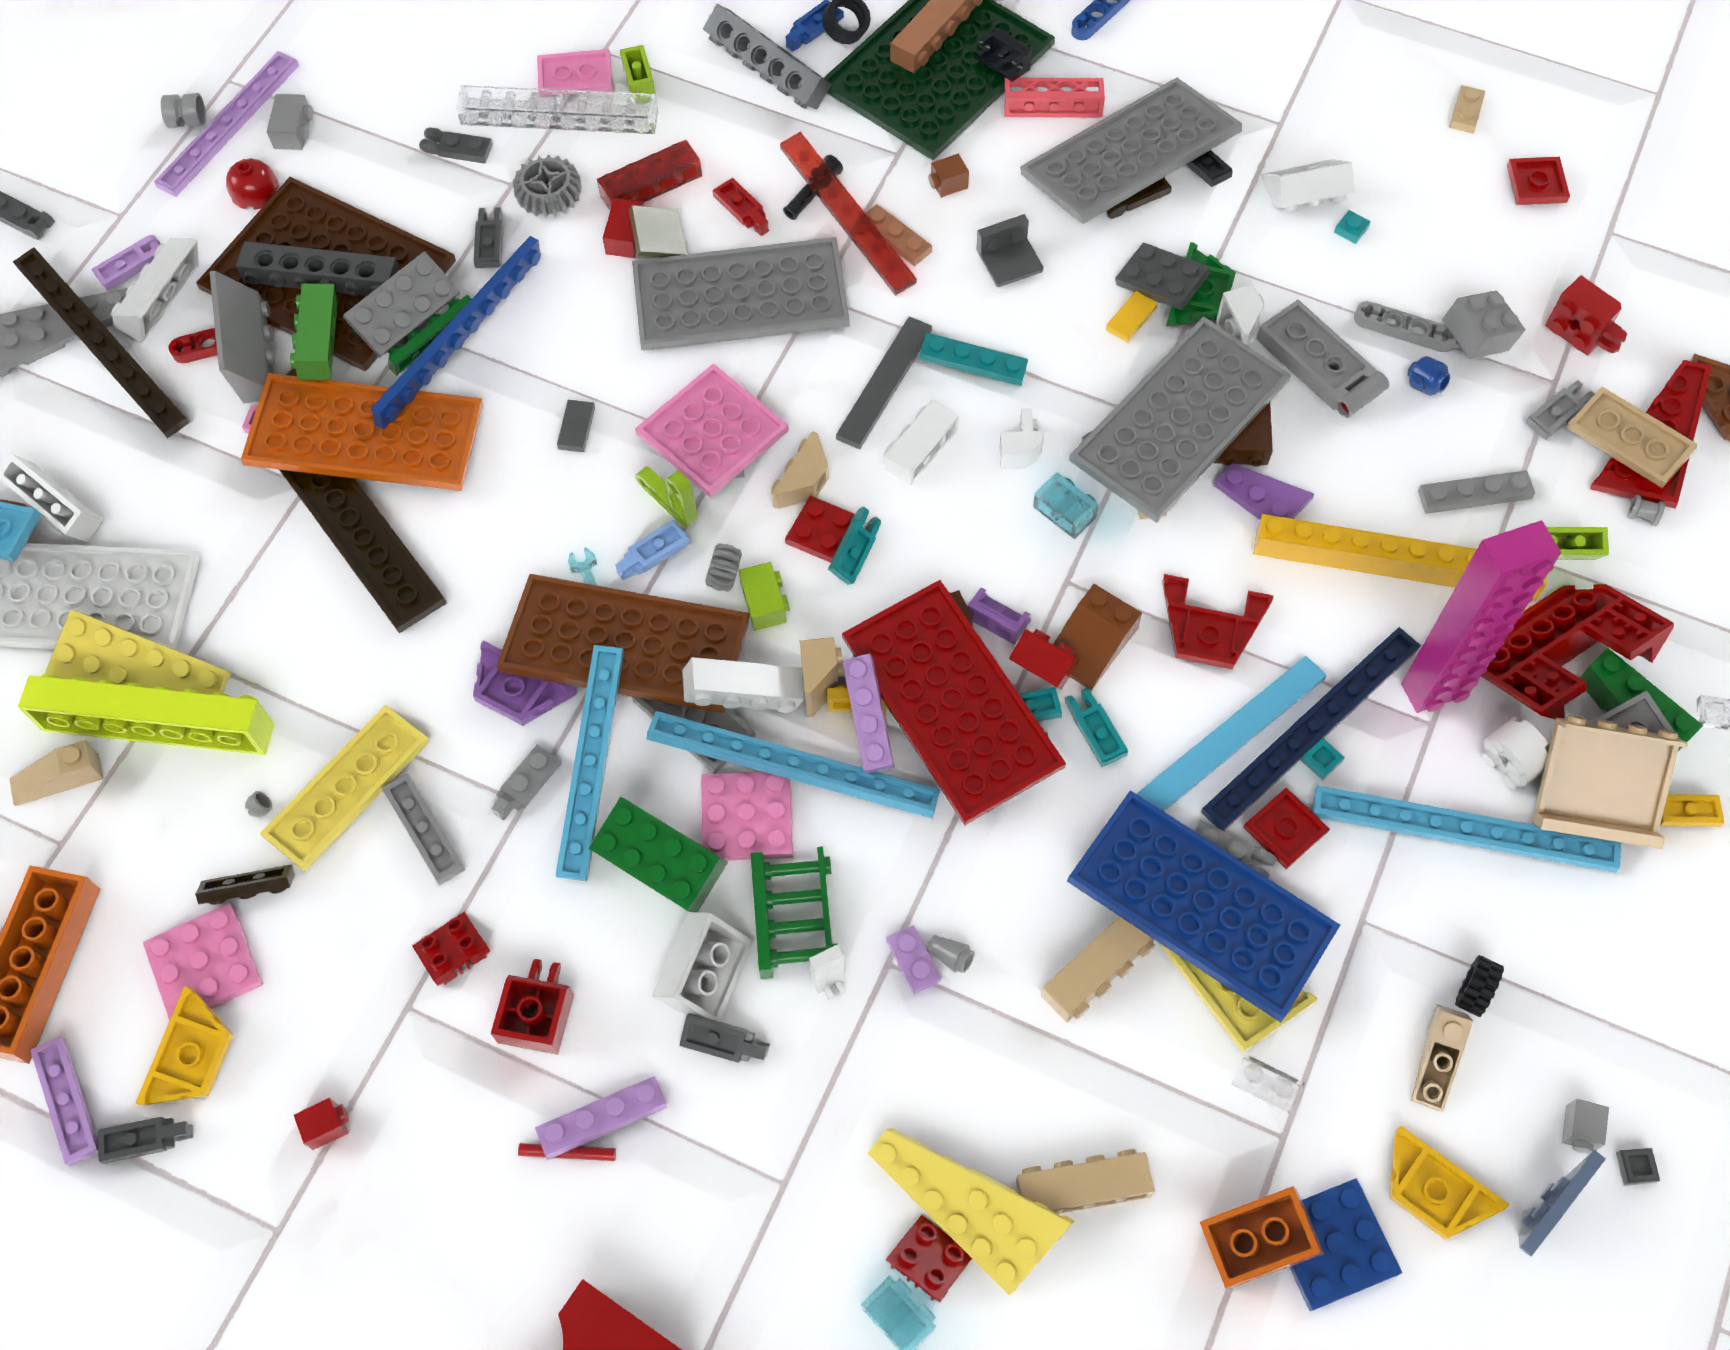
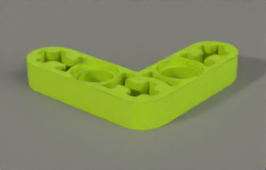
M645 466L635 474L639 485L683 527L687 528L698 519L692 486L680 471L676 470L665 481L648 466Z

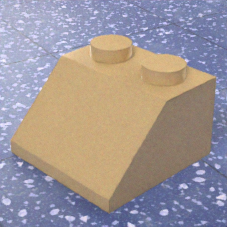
M834 637L799 640L807 718L814 717L827 702V688L838 686V678L844 677L841 647L835 648Z

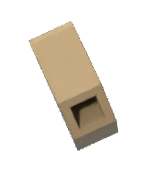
M812 431L808 439L802 440L798 448V454L794 460L790 459L788 461L782 478L774 482L771 488L773 507L780 509L807 501L809 496L817 498L828 481V463L817 432Z

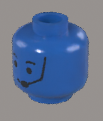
M1429 356L1422 357L1417 362L1414 361L1407 372L1410 386L1428 396L1436 395L1438 392L1442 393L1448 386L1451 377L1446 364Z

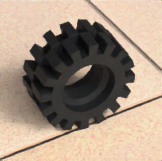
M1478 955L1462 982L1455 1005L1477 1017H1481L1486 1012V1008L1489 1007L1491 999L1494 998L1495 991L1499 987L1504 966Z

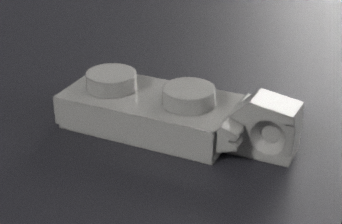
M536 744L496 794L498 800L491 808L494 815L504 821L513 809L517 811L522 807L525 809L561 765L560 759Z

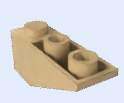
M1436 1004L1427 1031L1411 1101L1442 1112L1444 1111L1473 1024V1020L1468 1014Z

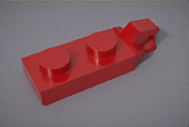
M734 178L729 179L712 190L713 197L743 226L745 225L748 229L753 227L754 231L761 237L770 231L763 206Z

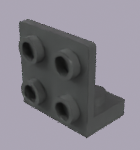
M1025 214L977 230L976 251L996 287H1002L1043 272L1044 267L1027 238L1029 220Z

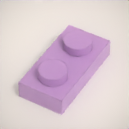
M914 925L886 938V942L913 995L941 982L942 978Z

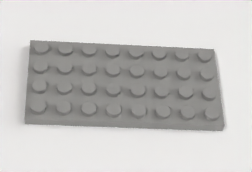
M1176 77L1020 166L1021 175L1079 222L1085 224L1242 132V123Z
M836 237L632 261L642 351L850 326Z
M1203 316L1069 455V461L1155 523H1158L1289 382L1291 374Z

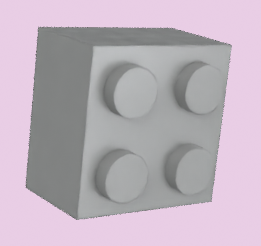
M1497 290L1457 298L1442 318V321L1469 359L1509 351L1526 330L1517 315L1514 314L1505 302L1504 297Z

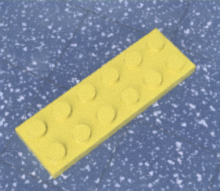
M384 705L259 834L301 870L306 872L383 791L382 787L391 783L430 742L428 737L387 705Z

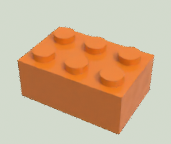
M1294 1186L1199 1222L1226 1289L1235 1288L1324 1254L1300 1194Z

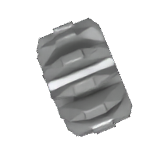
M721 543L715 546L705 579L707 586L726 592L733 588L742 557L741 549L735 548L733 545Z

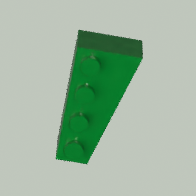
M1609 648L1605 649L1580 677L1587 683V693L1599 708L1606 710V712L1648 691L1681 740L1688 742L1704 726Z

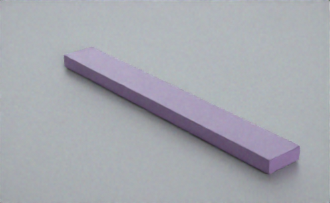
M277 51L154 181L156 187L177 197L299 67L298 61Z

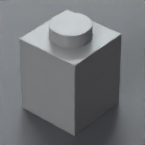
M1577 1098L1566 1105L1562 1143L1571 1145L1574 1151L1590 1154L1593 1150L1603 1147L1606 1143L1609 1107Z

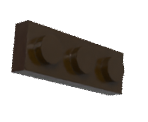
M292 864L203 880L200 882L195 896L198 905L205 903L217 905L225 902L227 899L237 897L249 899L264 892L272 894L281 893L290 888L295 873Z

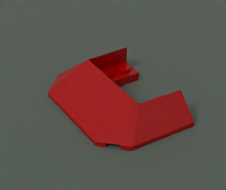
M1593 584V589H1575V585H1563L1523 611V616L1517 620L1514 630L1508 634L1504 640V645L1499 648L1495 654L1496 657L1489 663L1487 671L1481 677L1539 715L1554 720L1556 717L1565 719L1564 705L1587 690V683L1563 668V665L1598 642L1630 661L1639 655L1653 663L1672 632L1674 622L1607 584Z

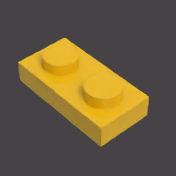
M1668 794L1660 826L1721 827L1725 821L1720 795Z

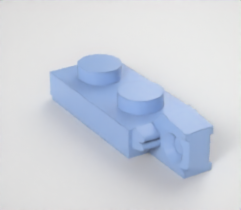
M672 520L628 547V552L624 554L625 559L615 564L617 574L622 580H625L635 575V573L638 575L643 572L645 573L688 546L690 538L675 520Z

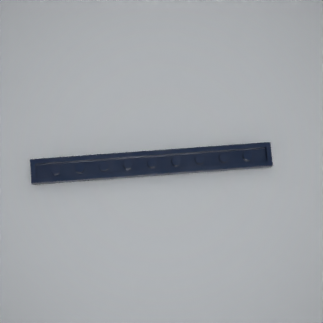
M1398 627L1202 808L1201 813L1217 828L1225 831L1302 759L1304 754L1333 731L1419 650L1421 645L1403 629Z

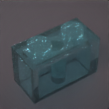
M1057 472L1035 492L1033 507L1073 539H1076L1096 519L1099 506L1090 494L1083 493L1075 486L1072 480L1061 476Z
M889 1275L860 1304V1307L898 1350H917L936 1331V1325L933 1323L936 1317L924 1303L918 1307L909 1297L913 1292L901 1278L895 1281Z

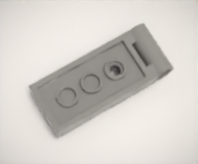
M1299 299L1259 327L1256 339L1330 408L1336 409L1345 418L1351 417L1390 386L1388 378L1382 372L1376 370Z

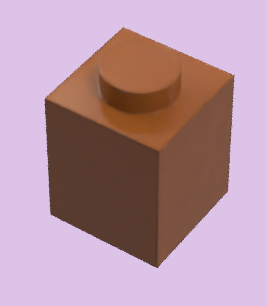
M958 153L932 162L931 174L928 175L929 183L932 189L937 190L941 198L968 189L969 170L960 154Z

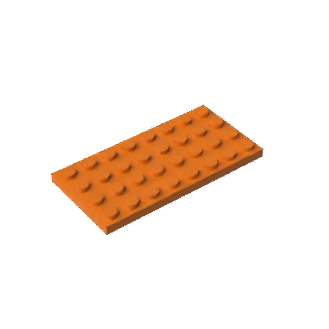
M268 373L241 461L244 466L462 491L483 407L482 398L419 391L414 400L400 411L397 419L390 422L385 429H382L375 425L371 408L390 387L332 380H298L297 376Z

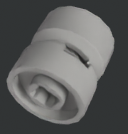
M199 93L183 94L182 98L178 94L162 95L160 101L161 114L168 128L183 127L185 123L189 127L205 125L206 110L203 98Z

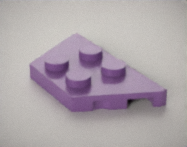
M484 640L480 645V663H478L476 671L477 681L474 684L473 690L474 701L524 726L577 694L576 687L572 685L498 672L496 665L502 649Z

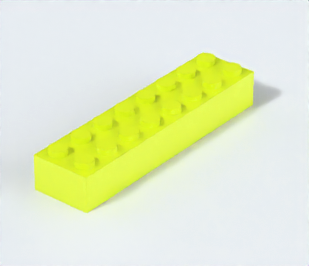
M42 674L41 676L28 675L18 704V708L41 731L257 755H266L275 725L259 701L249 695H241L239 698L230 697L220 692L201 694L192 689L173 691L163 686L145 688L135 683L117 685L107 680L89 682L79 677L61 679L50 674Z

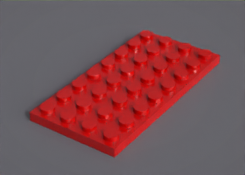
M941 580L932 583L842 633V639L854 657L869 653L873 656L882 700L964 826L1066 767L1065 760Z

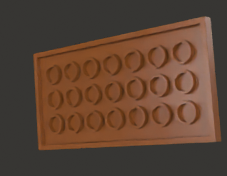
M529 574L496 666L498 672L587 688L594 645L623 648L624 657L618 694L724 713L725 707L723 705L710 704L698 706L695 703L684 701L682 670L692 657L739 661L750 621V613Z

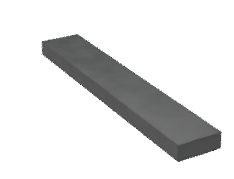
M910 316L907 318L838 430L836 440L859 450L862 448L919 354L926 332H932V325Z

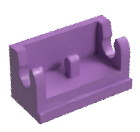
M981 587L967 605L973 616V622L1015 645L1030 624L1031 614L1025 611L1021 615L987 596L988 594L985 593L987 590Z

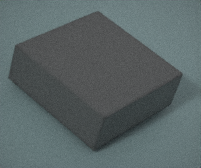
M1652 1148L1620 1150L1616 1152L1624 1186L1650 1184L1660 1181Z

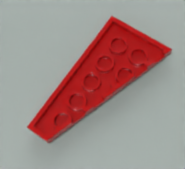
M1683 360L1645 413L1694 441L1712 365ZM1612 457L1600 475L1593 481L1590 490L1633 499L1637 494L1641 495V498L1655 503L1665 502L1666 507L1676 509L1689 459L1666 485L1661 488Z

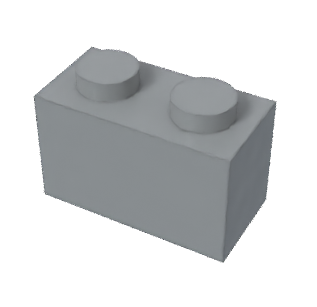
M275 95L266 131L274 149L303 150L305 140L309 137V122L313 120V108L308 104L305 95Z

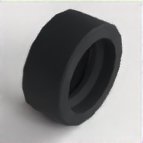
M831 0L824 9L822 20L826 33L834 41L840 44H852L857 42L869 29L871 17L870 11L863 0ZM837 7H845L856 15L859 23L856 31H848L837 23L834 16V11Z

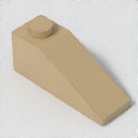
M86 740L57 748L9 778L13 805L19 806L102 780L103 774L99 753Z

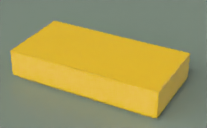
M1135 291L1108 322L1106 331L1128 343L1157 309L1158 303Z

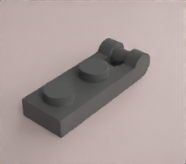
M0 191L1 222L35 240H38L43 235L42 231L46 227L50 228L55 223V220L48 213L40 212Z

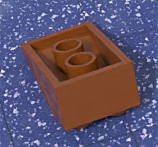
M1093 584L1078 603L1053 643L1056 647L1062 643L1075 651L1073 657L1078 659L1079 662L1070 678L1092 691L1138 630L1142 612L1098 585Z

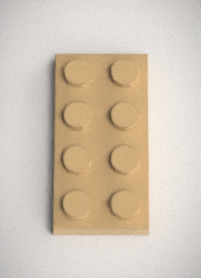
M1603 386L1567 426L1569 431L1661 488L1666 485L1698 447L1697 443Z

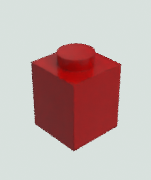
M330 1097L293 1114L303 1144L311 1150H315L349 1133L345 1123L350 1120L344 1105H338Z

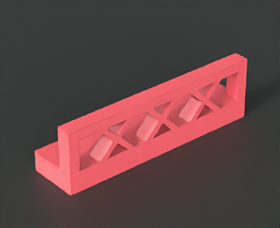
M1005 78L1004 117H1103L1105 101L1103 78H1017L1013 82ZM1010 87H1021L1023 90L1010 91ZM1037 87H1045V88H1047L1048 90H1046V91H1038L1036 88H1037ZM1070 87L1073 90L1063 91L1061 88ZM1098 87V91H1088L1086 88Z

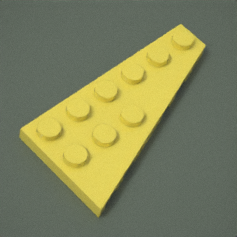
M71 609L44 674L54 675L61 679L79 677L89 682L107 680L117 685L135 683L145 688L163 686L173 691L192 689L201 694H211L212 692H224L232 672Z
M893 1128L887 1129L867 1152L1008 1295H1011L1075 1222V1220L1065 1215L1061 1216L1049 1210L1048 1206L1038 1201L1033 1202L1017 1194L1016 1190L972 1168L968 1169L956 1163L955 1159L945 1154L940 1155L927 1148L925 1144Z

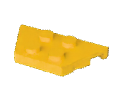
M183 987L135 1102L138 1105H150L210 1095L234 1034L193 988Z
M1401 1125L1397 1127L1394 1132L1389 1199L1444 1240L1508 1208L1510 1204L1407 1129Z

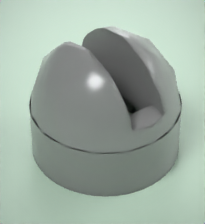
M255 791L246 800L245 809H249V815L260 817L272 809V802L265 793Z

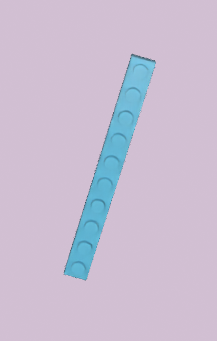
M659 711L655 712L647 731L646 740L932 819L941 790L880 772L866 774L862 767Z
M1317 785L1314 789L1312 812L1321 819L1613 873L1620 869L1621 842L1541 830L1538 826L1325 786Z

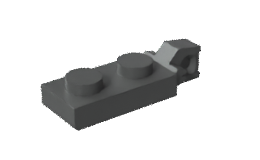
M688 1013L685 1018L679 1046L739 1063L740 1061L748 1062L750 1057L764 1060L768 1055L770 1044L754 1039L755 1033L748 1031V1029Z
M156 1117L99 1129V1162L106 1164L175 1148V1141L193 1138V1125L188 1124L187 1121L174 1123L172 1118Z

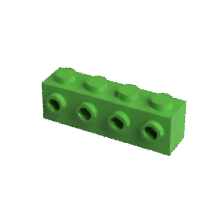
M302 284L301 295H296V307L299 314H294V326L297 333L292 334V345L295 353H290L291 369H296L298 380H331L338 306L334 284Z

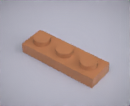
M878 204L859 218V225L914 267L932 252V245Z

